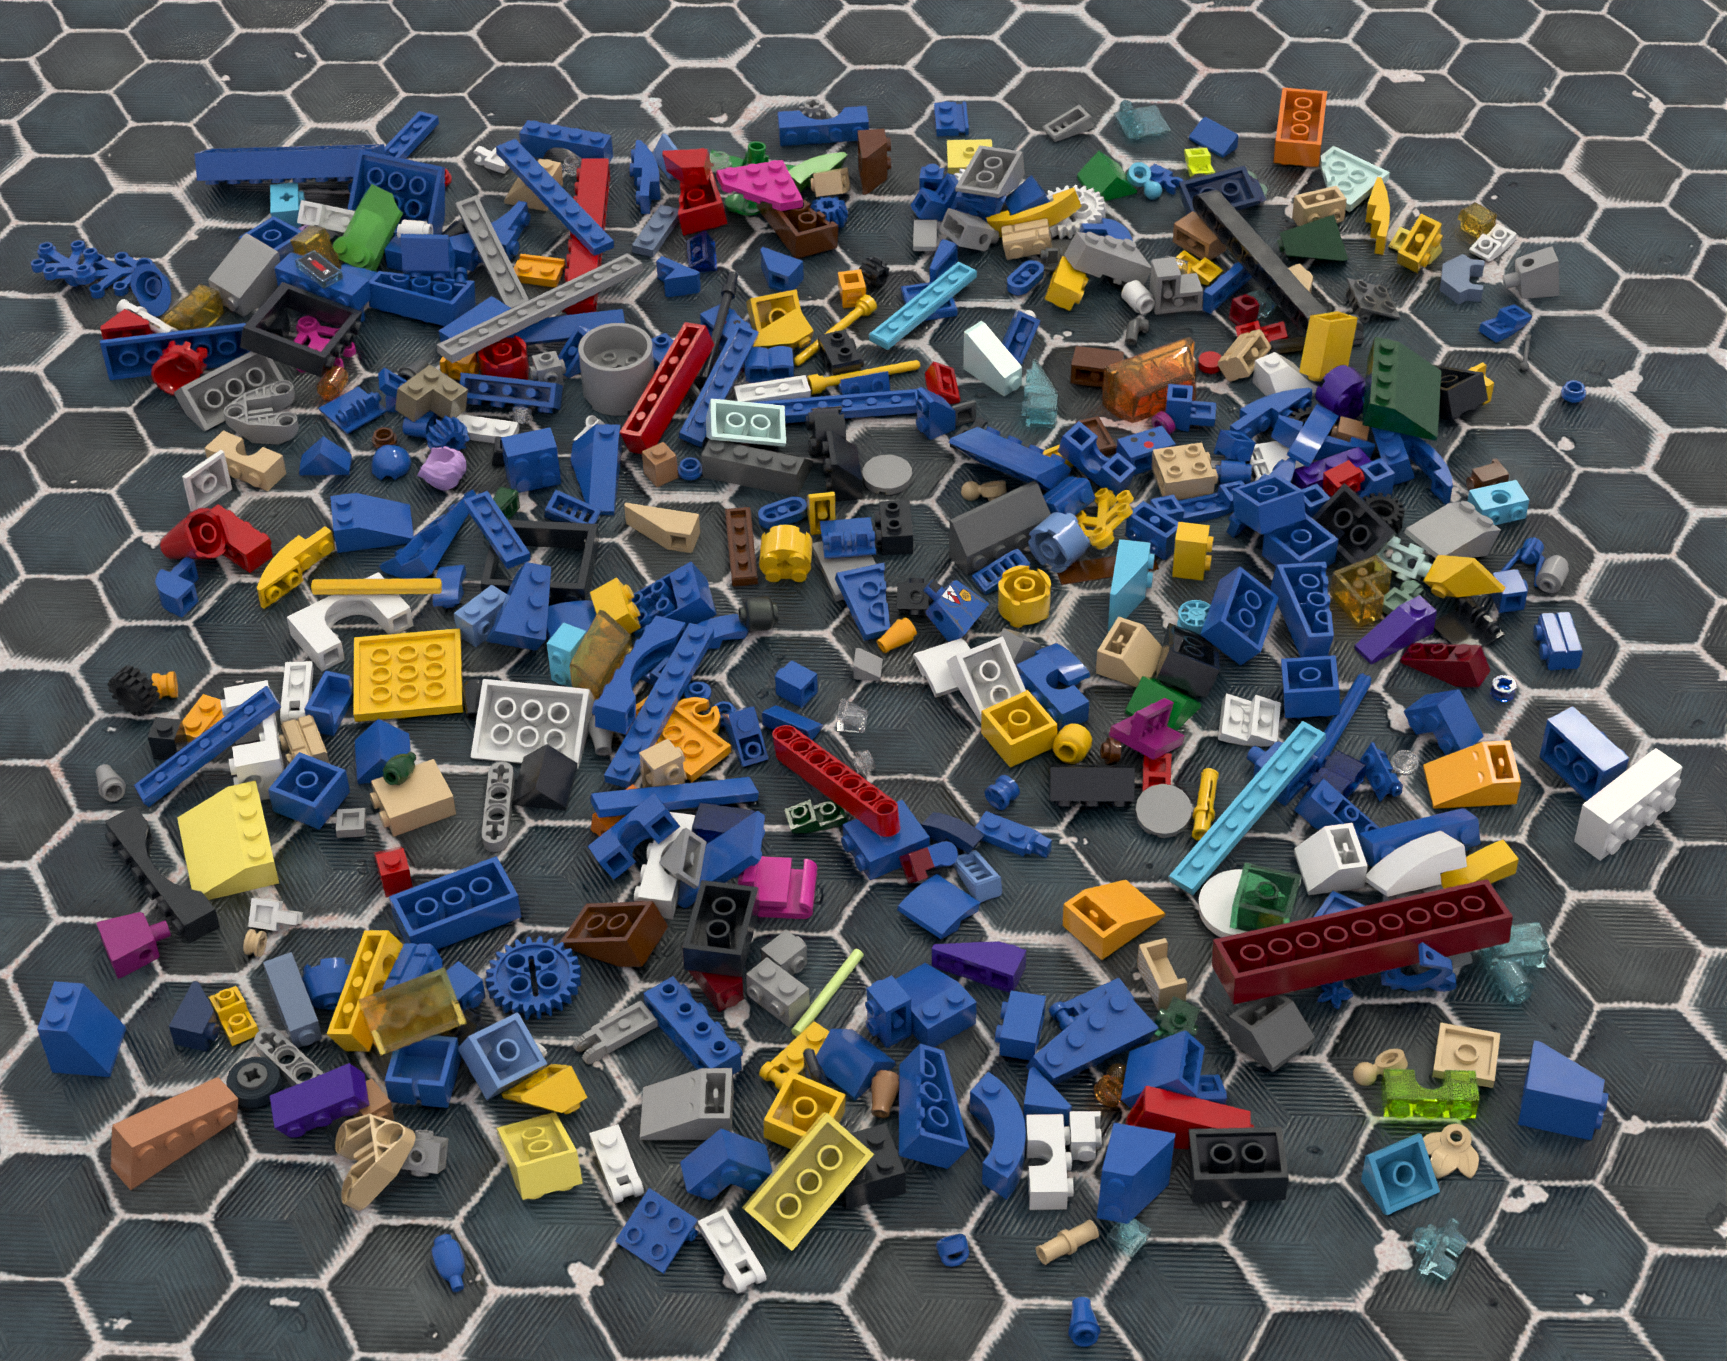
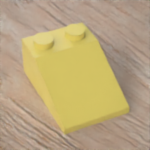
M556 1112L497 1128L512 1177L522 1200L538 1199L546 1193L557 1190L567 1191L575 1185L583 1184L577 1150Z

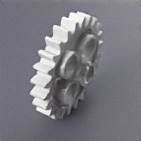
M1068 185L1065 186L1064 190L1057 187L1056 192L1048 191L1047 197L1050 202L1054 201L1053 194L1068 190ZM1075 185L1074 187L1082 207L1070 217L1049 227L1051 238L1059 235V238L1062 239L1065 235H1068V238L1071 239L1073 234L1080 232L1082 223L1100 224L1101 219L1106 217L1104 197H1100V192L1094 193L1093 188L1086 190V186L1078 189L1077 185Z

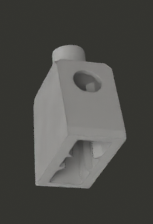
M950 208L947 209L940 230L960 247L986 251L990 243L996 244L999 239V232L982 218Z
M1547 247L1517 258L1515 260V272L1502 275L1504 288L1517 287L1521 298L1524 299L1559 296V261L1553 247Z

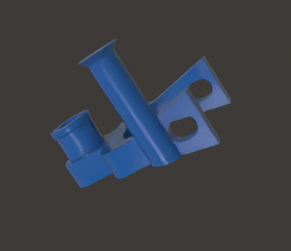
M1423 942L1418 944L1420 966L1430 967V970L1413 976H1406L1401 973V967L1381 972L1382 985L1390 986L1391 989L1403 988L1408 991H1418L1429 987L1436 991L1447 992L1454 990L1457 986L1452 960L1444 957Z

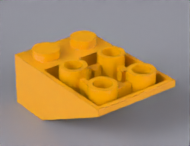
M1510 740L1481 742L1423 764L1433 809L1517 804L1521 780Z
M1127 880L1085 889L1065 902L1062 926L1097 957L1103 960L1165 917V913Z

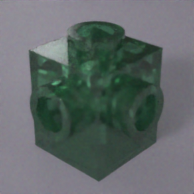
M1173 996L1166 1009L1160 1008L1154 1019V1023L1159 1027L1154 1035L1161 1040L1186 1030L1194 1037L1199 1027L1194 1023L1201 1009Z

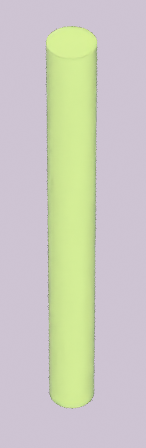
M859 949L853 950L791 1030L793 1035L798 1037L815 1020L863 958L862 951Z

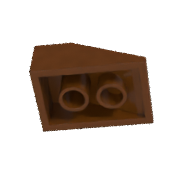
M653 901L587 903L559 943L563 942L566 949L571 948L572 951L618 967H641L660 941L668 925Z

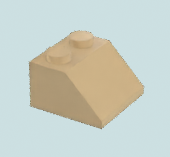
M548 159L537 160L563 186L561 162ZM519 177L504 199V204L515 205L518 201L527 202L528 208L542 211L549 209Z

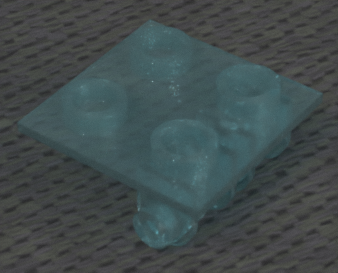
M1123 100L1120 104V112L1114 113L1128 140L1171 132L1156 105L1135 109L1131 101Z

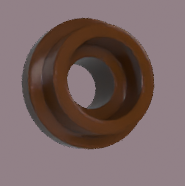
M379 428L372 437L373 446L379 449L384 445H395L397 443V436L390 428Z
M1107 737L1106 742H1102L1100 747L1101 759H1105L1107 765L1119 762L1121 756V743L1118 740H1114L1113 737Z

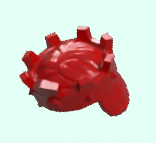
M175 341L169 342L168 347L163 349L160 359L152 366L151 376L154 383L159 389L175 396V391L200 378V375L204 373L203 371L206 370L207 364H203V359L207 357V349L198 347L197 352L190 348L191 343L185 341L183 345H176Z

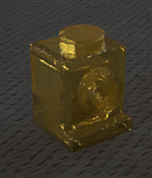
M1474 202L1467 208H1463L1459 213L1460 229L1476 237L1475 241H1477L1482 234L1487 235L1493 229L1497 214Z

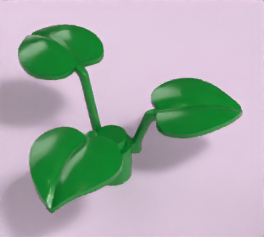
M758 141L750 142L744 160L735 156L718 153L712 149L710 153L711 170L717 174V170L728 167L734 168L747 166V163L759 164L769 162V155H765L766 145ZM786 165V167L789 171L790 169L795 167V165ZM732 194L725 199V207L732 212L748 216L756 215L760 212L757 208V203L743 198L744 195Z

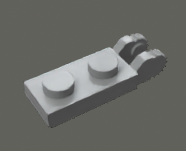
M639 1001L591 1027V1030L574 1040L573 1047L578 1052L588 1049L584 1052L582 1058L589 1065L601 1060L606 1053L609 1054L658 1027V1022L645 1004Z

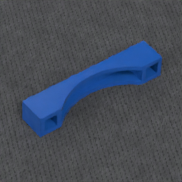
M655 616L650 625H646L642 637L635 641L633 650L625 656L620 669H616L610 684L605 685L601 697L594 701L592 714L595 715V727L622 734L628 732L636 719V696L633 692L636 683L645 673L658 666L666 656L670 658L685 631L686 622Z

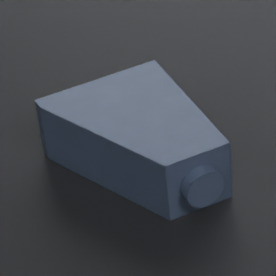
M292 952L263 962L272 999L291 1043L299 1048L321 1040L322 1035L319 1022Z

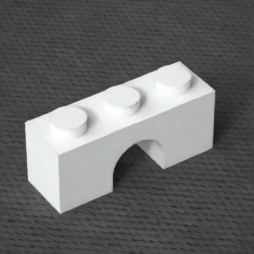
M1063 1114L1026 1115L1027 1158H1041L1048 1162L1042 1166H1029L1030 1210L1067 1209L1068 1197H1073V1178H1067V1171H1072L1071 1152H1065V1145H1070V1127H1064Z

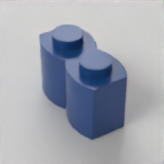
M776 346L769 349L752 347L744 363L745 382L751 384L794 377L792 348L786 346Z

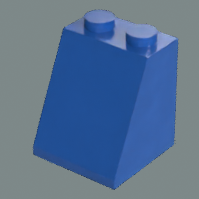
M54 981L37 1030L52 1073L110 1077L126 1032V1027L84 984Z
M1534 1040L1525 1077L1518 1125L1592 1140L1594 1129H1601L1603 1113L1607 1106L1608 1093L1603 1092L1605 1080L1542 1042Z
M1120 1123L1113 1124L1101 1175L1097 1211L1098 1219L1128 1224L1169 1185L1175 1133Z

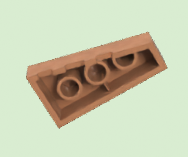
M216 1077L113 1124L111 1168L130 1190L134 1189L237 1120L238 1098L219 1077Z

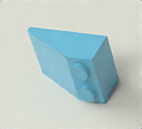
M1119 539L1110 592L1108 632L1118 616L1126 619L1145 599L1146 589L1152 588L1153 573L1149 572V569L1153 570L1155 554L1150 553L1151 543Z

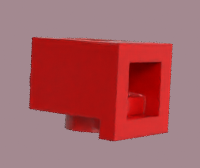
M1348 460L1323 472V490L1331 498L1345 483L1357 492L1360 490V483L1365 480L1364 474L1360 468H1356Z

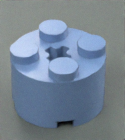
M1052 513L1029 533L1031 539L1028 541V545L1033 556L1040 564L1044 565L1047 563L1052 566L1050 570L1056 573L1064 572L1091 545L1089 538L1084 534L1078 525L1077 518L1072 513Z

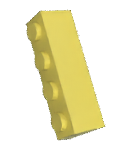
M823 1112L742 1208L793 1251L874 1154L828 1113Z

